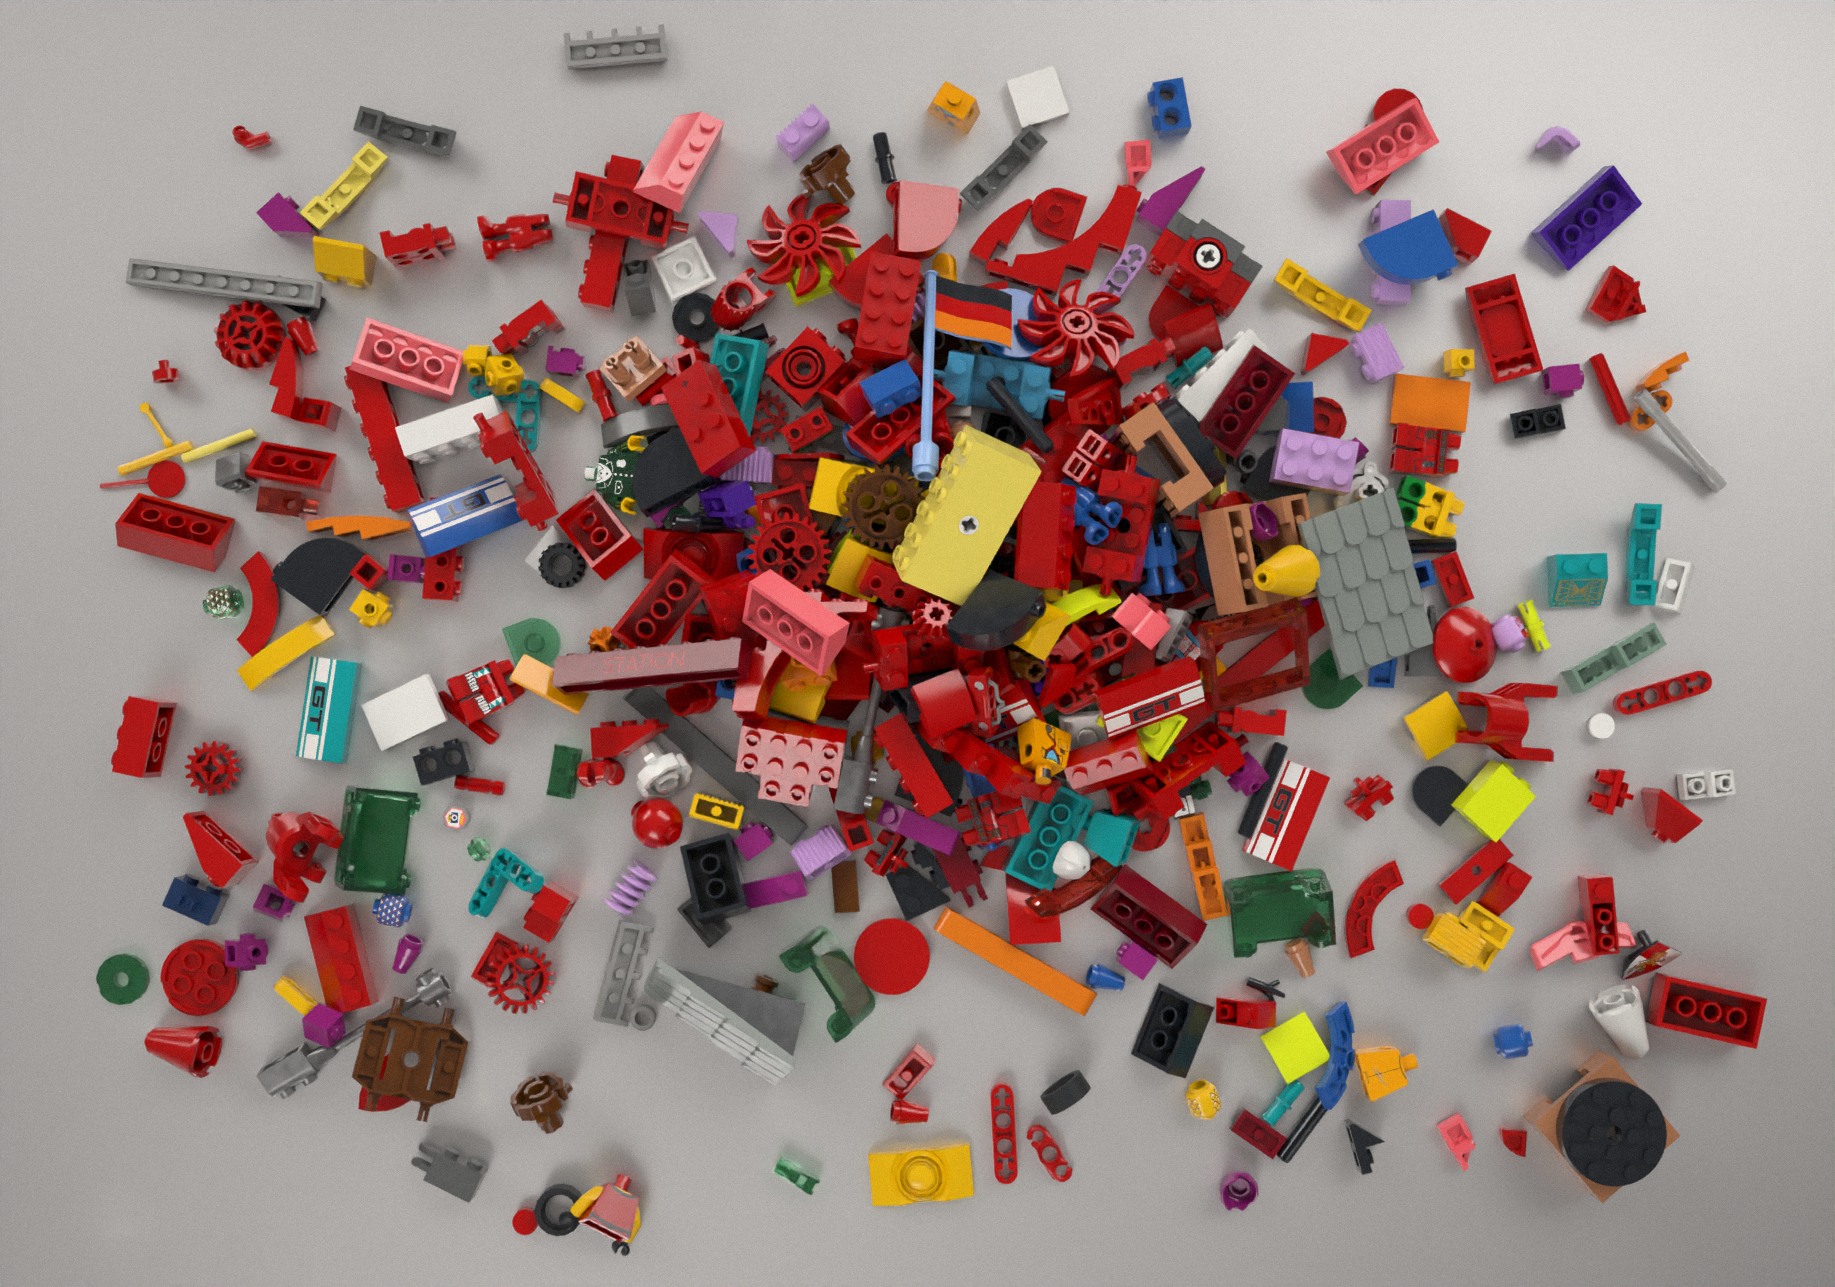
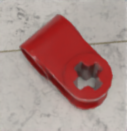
M1074 622L1065 626L1047 656L1044 665L1049 669L1050 665L1067 664L1087 649L1091 638Z

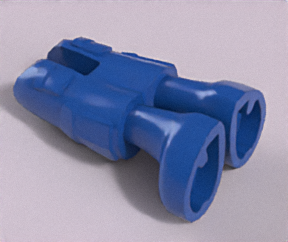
M1064 477L1060 483L1076 486L1075 526L1083 525L1086 528L1084 537L1091 545L1099 544L1107 538L1109 530L1100 522L1092 519L1089 513H1095L1109 527L1115 528L1122 517V506L1117 502H1110L1104 506L1100 504V496L1097 493Z
M1167 522L1157 524L1158 543L1156 544L1151 526L1143 569H1147V579L1145 584L1138 588L1137 592L1143 596L1162 594L1158 574L1159 566L1163 567L1164 594L1184 592L1185 584L1178 580L1173 567L1178 563L1175 545L1172 542L1169 525Z

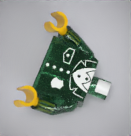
M634 435L630 436L628 441L608 450L606 455H601L598 467L587 466L584 473L586 481L596 482V491L602 493L603 499L616 510L632 515L637 513L633 511V506L637 503L632 485L633 472L637 460L642 454L636 451L643 452L645 450V447H640V441L644 437Z

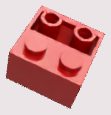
M853 358L846 362L818 390L824 410L854 427L872 411L864 398L859 383L875 375L872 369Z

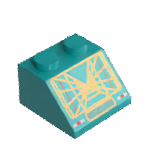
M1607 553L1556 554L1547 557L1549 607L1601 605L1608 581Z

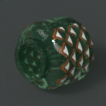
M226 585L210 589L206 594V599L203 600V608L205 613L210 614L215 620H224L237 617L240 614L241 609L244 608V599L239 589L236 590L233 586Z

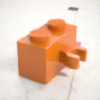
M791 655V662L780 677L781 683L787 690L801 691L805 689V686L810 685L826 686L831 681L838 680L835 659L826 672L819 676Z

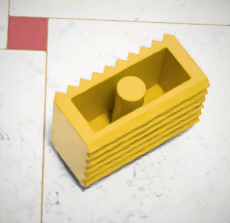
M698 792L694 795L689 817L739 830L746 806L740 803L736 804L735 801H726V799H721V797H712L711 794L707 795L706 793Z
M1446 912V914H1436L1421 940L1461 967L1471 968L1486 944V941L1480 938L1482 934L1469 926L1466 929L1459 924L1460 919L1449 912Z

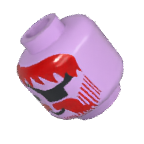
M1508 614L1492 623L1495 642L1501 651L1510 650L1512 653H1515L1526 646L1524 641L1529 638V633L1519 617H1511Z

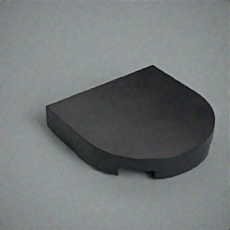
M1430 766L1419 771L1412 781L1411 793L1413 802L1423 814L1438 827H1441L1456 810L1451 804L1469 784L1447 767Z

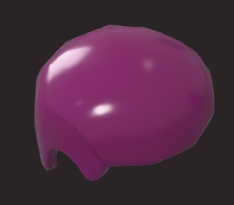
M1264 502L1251 505L1249 510L1253 529L1249 530L1250 538L1264 542L1277 536V518L1271 508L1267 507Z
M1234 1171L1227 1174L1220 1183V1200L1229 1211L1232 1208L1244 1211L1248 1205L1253 1204L1259 1195L1258 1184L1250 1174Z

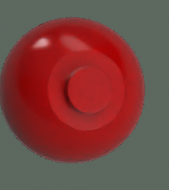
M652 798L646 801L641 800L633 806L631 810L632 829L635 837L641 844L652 849H662L672 845L680 838L683 829V817L679 808L674 803L663 798Z

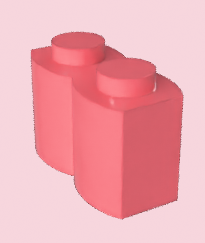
M1131 593L1111 617L1149 650H1152L1172 627L1168 624L1171 619L1161 610L1155 613L1148 606L1151 602L1141 593H1138L1137 596Z

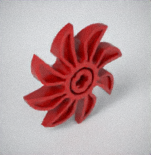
M801 194L793 199L788 206L787 213L791 224L786 225L768 205L763 213L762 223L767 236L771 240H747L748 248L757 260L766 264H773L757 276L758 280L770 285L785 284L790 282L796 270L801 268L795 294L796 297L802 296L814 290L819 284L821 275L816 264L823 263L840 283L845 276L846 265L844 257L837 247L862 248L860 239L853 229L843 224H834L850 212L847 206L839 203L822 204L815 208L812 217L807 220L812 195L805 198Z
M1082 279L1070 281L1061 288L1057 305L1038 288L1032 303L1033 313L1037 321L1017 320L1018 329L1026 340L1038 346L1048 345L1030 356L1032 362L1041 366L1054 367L1063 364L1067 353L1075 355L1069 380L1079 379L1088 374L1092 367L1094 353L1114 371L1120 356L1119 346L1114 337L1134 339L1133 328L1125 318L1113 312L1104 313L1121 302V299L1116 295L1107 292H1095L1088 295L1085 305H1078L1076 303Z

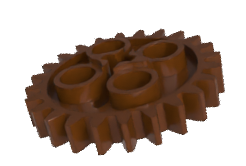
M875 464L872 473L867 468H864L865 476L863 478L855 474L858 481L856 484L848 482L852 491L843 492L849 499L848 501L841 502V505L848 508V510L841 514L843 517H850L845 526H854L851 534L855 536L860 533L858 540L860 543H863L868 538L869 547L872 548L875 542H877L881 550L885 543L891 549H893L894 541L896 540L899 544H902V537H904L908 524L913 523L917 516L916 512L919 503L926 499L923 496L917 495L923 489L920 486L913 487L917 479L913 477L907 480L909 472L906 470L899 475L900 468L898 466H895L892 472H890L888 464L884 465L883 471H880L878 465ZM894 483L896 491L894 494L886 496L883 491L885 485ZM866 494L872 495V504L869 507H862L860 505L861 497ZM904 495L905 498L903 500L891 503L899 498V496ZM882 501L889 504L886 506V512L877 510L881 507L880 502ZM900 506H905L907 508L906 516L902 519H897L895 517L896 509ZM877 510L867 518H863V514ZM876 518H882L884 521L883 527L877 531L873 530L871 527L872 521Z

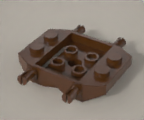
M394 997L389 1014L366 1020L351 1077L368 1091L369 1096L365 1110L370 1111L371 1108V1111L376 1112L379 1096L398 1097L420 1102L416 1120L427 1122L430 1107L455 1098L468 1041L451 1025L455 1012L454 1009L444 1008L442 1021L438 1025L402 1017L401 1011L405 999L400 998L399 1000L398 997ZM396 1029L383 1080H379L391 1030ZM440 1038L442 1040L437 1055L429 1090H426ZM409 1052H415L419 1058L418 1063L413 1067H408L404 1063V1057Z

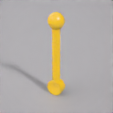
M142 403L139 409L147 414L163 439V446L166 448L171 447L173 441L167 438L151 413V406L148 403Z

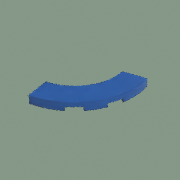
M1339 1002L1325 1015L1331 1038L1330 1057L1322 1079L1314 1087L1325 1110H1331L1338 1103L1346 1090L1347 1085L1345 1083L1349 1070H1353L1355 1050L1352 1049V1033H1355L1347 1002Z

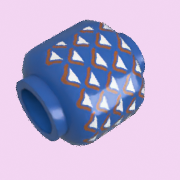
M385 892L381 899H375L372 913L377 914L376 919L379 924L398 928L404 922H409L412 903H409V899L405 895Z

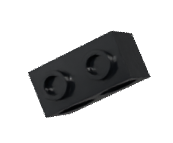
M458 738L443 742L444 747L435 749L434 745L419 749L420 754L412 757L421 786L475 771L467 741L459 742ZM454 750H457L461 755V760L458 764L452 763L450 755ZM429 758H433L437 764L433 772L429 771L426 767V762Z

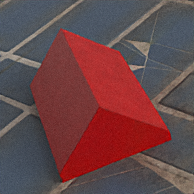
M262 441L245 470V476L261 481L331 493L337 454Z

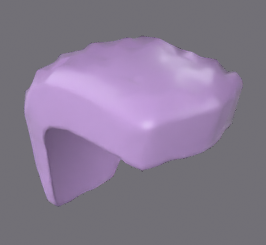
M1556 126L1545 131L1535 150L1537 151L1542 148L1550 139H1554L1562 144L1567 151H1574L1580 146V141L1566 128Z

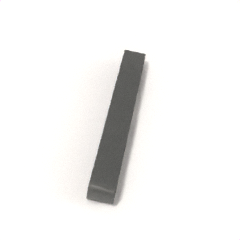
M653 688L629 689L623 696V699L645 719H659V724L669 723V728L661 733L789 845L792 846L808 828V825L782 802L759 799L760 782L748 772L735 771L736 761L686 717L674 714L669 708L667 701Z

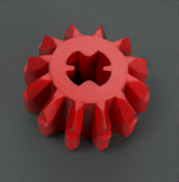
M929 597L925 603L921 601L917 605L916 610L912 614V619L914 620L912 626L913 629L919 630L918 637L926 635L928 642L935 638L938 643L942 641L943 637H949L946 626L956 614V611L950 610V603L944 605L942 604L941 597L936 602Z

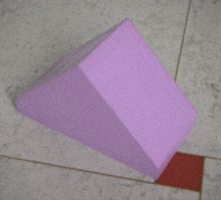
M700 211L698 216L702 223L731 258L734 257L739 226L737 214Z

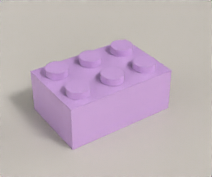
M1283 428L1277 434L1269 482L1345 496L1351 491L1359 442Z

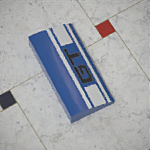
M501 474L406 510L426 558L522 521L516 510L517 504L513 494Z

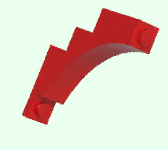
M1129 184L1118 185L1112 200L1101 217L1078 238L1045 252L1016 254L1012 267L1008 266V262L1001 259L988 260L984 274L1035 291L1040 288L1045 294L1056 297L1064 269L1089 276L1098 248L1122 255L1142 192L1137 191L1135 186Z

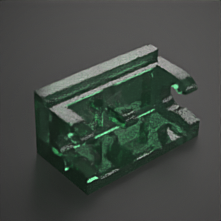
M559 744L554 745L547 795L566 799L575 798L578 782L576 772L578 765L581 763L583 748Z

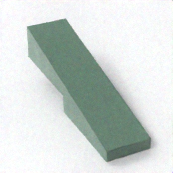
M1655 622L1562 671L1561 674L1572 694L1581 693L1667 644Z

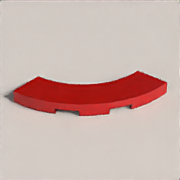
M259 551L240 567V570L249 582L253 605L249 622L236 640L251 657L268 645L274 634V628L280 614L278 586L270 580L274 575L273 569L265 556Z
M1395 860L1384 863L1371 872L1361 882L1350 900L1344 926L1345 943L1349 958L1375 950L1372 941V918L1375 909L1387 894L1404 884Z

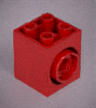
M808 326L766 370L769 379L805 413L820 399L818 390L846 363L845 354L834 345L831 348L823 333L817 328L812 330ZM804 368L811 369L808 375L803 376L799 374Z

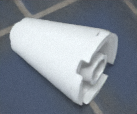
M1618 985L1598 993V999L1594 1003L1592 999L1589 1002V1009L1592 1015L1626 1057L1632 1059L1644 1057L1649 1050V1041L1639 990L1635 986H1632V989H1626L1625 985Z

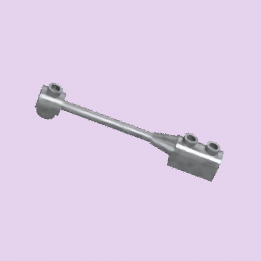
M880 607L877 621H872L871 629L880 630L909 625L910 619L905 618L906 612ZM875 676L863 733L859 737L854 756H844L833 808L835 810L863 814L865 808H871L873 794L868 792L870 783L876 784L879 770L874 768L872 735L882 688Z
M434 968L419 975L416 978L418 983L416 984L417 993L404 1000L401 1014L422 1001L427 1006L435 1004L437 1008L446 1004L450 1000L448 995L452 993V989L445 975L441 971L435 972ZM391 1008L377 1017L389 1014ZM365 1024L337 1040L330 1048L320 1046L311 1050L307 1043L304 1042L262 1067L256 1077L271 1097L275 1098L280 1095L282 1099H285L296 1091L294 1086L300 1082H303L305 1086L313 1083L318 1078L316 1073L339 1050L360 1039Z

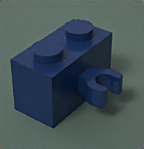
M190 874L174 877L162 906L207 926L217 924L229 895L222 893L223 889L213 884L206 886L199 883L200 879Z

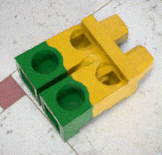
M1409 475L1400 479L1396 491L1397 501L1405 524L1404 528L1432 538L1454 537L1457 525L1446 521L1448 513L1460 516L1465 502L1455 498V493L1446 491Z

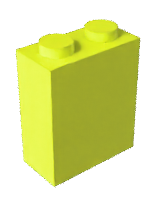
M1490 760L1451 806L1484 837L1497 842L1536 796L1530 791L1531 785L1521 777L1516 778L1512 774L1514 769L1504 761L1499 763Z

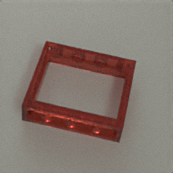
M1297 597L1268 605V607L1246 611L1198 625L1204 697L1213 712L1310 685L1307 612ZM1293 624L1295 667L1223 688L1218 687L1215 646Z

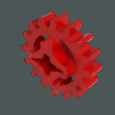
M761 389L759 391L758 401L760 403L756 405L755 415L761 414L764 411L768 418L758 422L757 417L754 415L750 434L753 443L757 441V438H760L762 444L766 443V438H770L774 442V434L777 433L782 436L781 426L785 427L788 425L783 420V418L789 417L788 412L782 411L786 407L785 402L778 403L781 397L777 394L772 398V392L769 389L766 394H762ZM771 403L776 407L778 416L771 414ZM773 426L771 430L763 432L764 428Z
M213 741L212 744L203 742V749L201 747H194L196 755L187 756L191 760V764L185 765L184 768L190 769L191 773L185 777L193 778L194 781L191 783V787L200 786L198 793L202 794L207 791L208 796H215L217 791L219 795H223L226 793L225 788L228 790L234 789L232 782H240L241 779L236 774L237 772H243L242 768L237 767L242 758L234 757L238 752L236 749L228 751L230 744L223 743L220 746V741ZM206 755V759L200 763L203 756ZM211 765L216 766L217 771L211 770ZM228 774L227 778L222 782V778Z

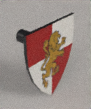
M1641 930L1637 933V937L1643 946L1628 955L1630 962L1623 970L1621 979H1630L1650 973L1682 955V952L1658 940L1652 942L1647 931Z

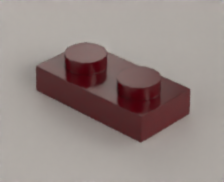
M1244 1107L1229 1128L1271 1159H1274L1287 1139L1286 1136Z

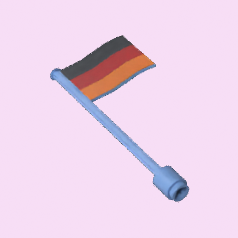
M928 270L924 273V278H926L921 441L913 446L912 471L915 474V478L920 481L933 480L939 471V447L932 442L935 330L962 339L993 343L1012 351V295L994 288L961 284L940 277L935 270Z

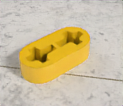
M546 377L539 386L542 391L577 413L585 405L583 400Z
M282 975L273 986L279 995L305 1016L318 1004L313 997L287 976Z

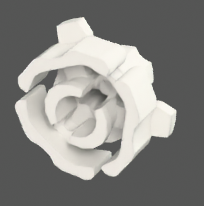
M1366 462L1363 468L1354 470V475L1360 477L1352 480L1349 494L1345 496L1335 495V498L1332 500L1335 510L1367 498V495H1363L1364 490H1367L1370 496L1386 491L1383 487L1387 486L1389 481L1377 471V463Z
M655 741L645 743L639 748L638 756L645 767L637 775L639 780L636 782L639 793L647 800L672 797L674 795V788L677 791H681L689 783L692 768L690 766L691 758L688 755L677 754L676 757L674 753L665 755L660 745Z

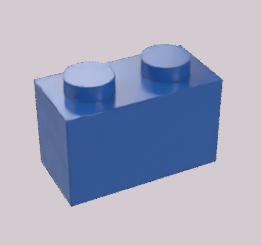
M905 359L859 382L864 398L877 418L890 414L895 409L913 402L922 396L919 379Z

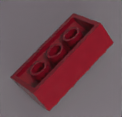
M1126 864L1113 876L1090 908V910L1171 969L1199 943L1207 926V923Z

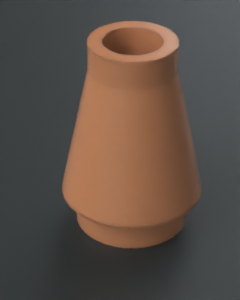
M1296 938L1289 941L1285 945V954L1299 971L1301 977L1306 978L1313 975L1316 971L1313 967L1309 943L1305 942L1304 938Z

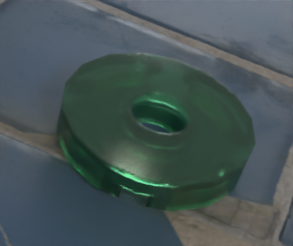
M124 953L106 959L99 967L96 981L102 997L110 1003L123 1005L132 1003L144 995L148 989L150 976L144 961L135 955ZM120 972L128 976L126 986L120 985L117 981Z

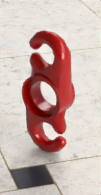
M1033 1125L1029 1128L1026 1138L1032 1140L1033 1134L1036 1131L1043 1133V1139L1039 1142L1032 1141L1031 1145L1036 1149L1039 1160L1051 1178L1058 1182H1066L1072 1176L1073 1169L1067 1167L1065 1175H1057L1056 1168L1060 1165L1067 1166L1068 1161L1063 1158L1060 1147L1048 1129L1041 1125ZM1046 1147L1056 1149L1057 1155L1053 1160L1043 1158L1042 1152Z

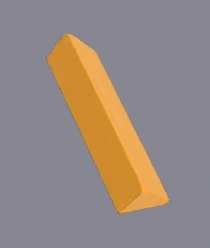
M524 654L509 680L578 715L589 693L564 695L552 685L554 669Z

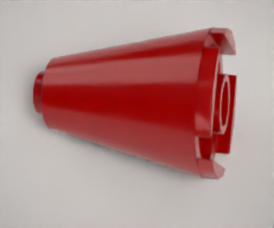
M212 1026L158 1027L152 1029L146 1035L144 1044L147 1052L194 1077L203 1078L209 1075L210 1072H206L209 1067H215L218 1062L222 1048V1038L217 1037V1032H220L219 1029Z

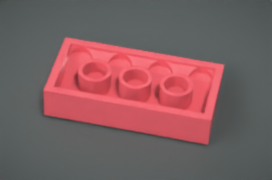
M1413 98L1332 147L1326 153L1345 183L1355 194H1358L1438 144L1439 140L1417 98Z
M366 318L350 370L449 403L462 366L463 351Z

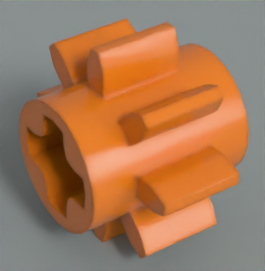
M602 627L600 631L594 628L587 644L591 645V651L610 652L612 649H619L618 645L621 641L610 633L612 628Z

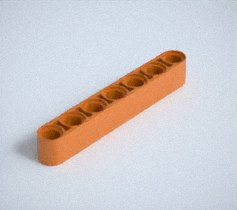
M945 906L933 927L935 931L1083 1016H1086L1098 995L1087 986L1021 948L1010 945V942L947 906Z

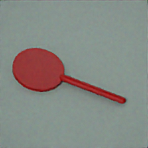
M164 460L151 467L147 479L102 483L100 488L148 484L150 490L155 495L162 498H171L183 490L186 476L179 464Z

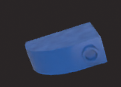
M1434 209L1369 236L1358 244L1365 261L1378 275L1399 284H1418L1436 277L1440 281L1451 276L1452 270L1458 266Z

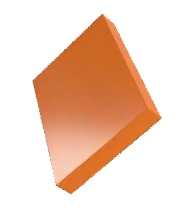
M1394 374L1389 424L1396 425L1400 422L1413 426L1449 429L1450 432H1466L1471 382Z

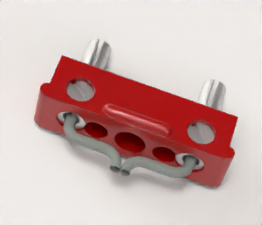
M974 666L967 676L962 675L965 684L968 685L977 718L976 721L967 725H972L973 735L984 736L990 739L1001 722L1000 709L1005 707V701L999 698L998 686L993 679L992 667Z

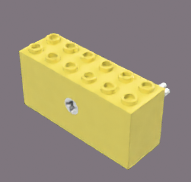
M965 425L963 431H959L956 435L954 447L950 455L947 454L941 464L942 470L938 477L933 478L931 481L928 496L919 503L913 523L908 524L902 544L895 548L892 555V561L902 581L960 606L965 603L980 583L1042 472L1030 454L968 425Z

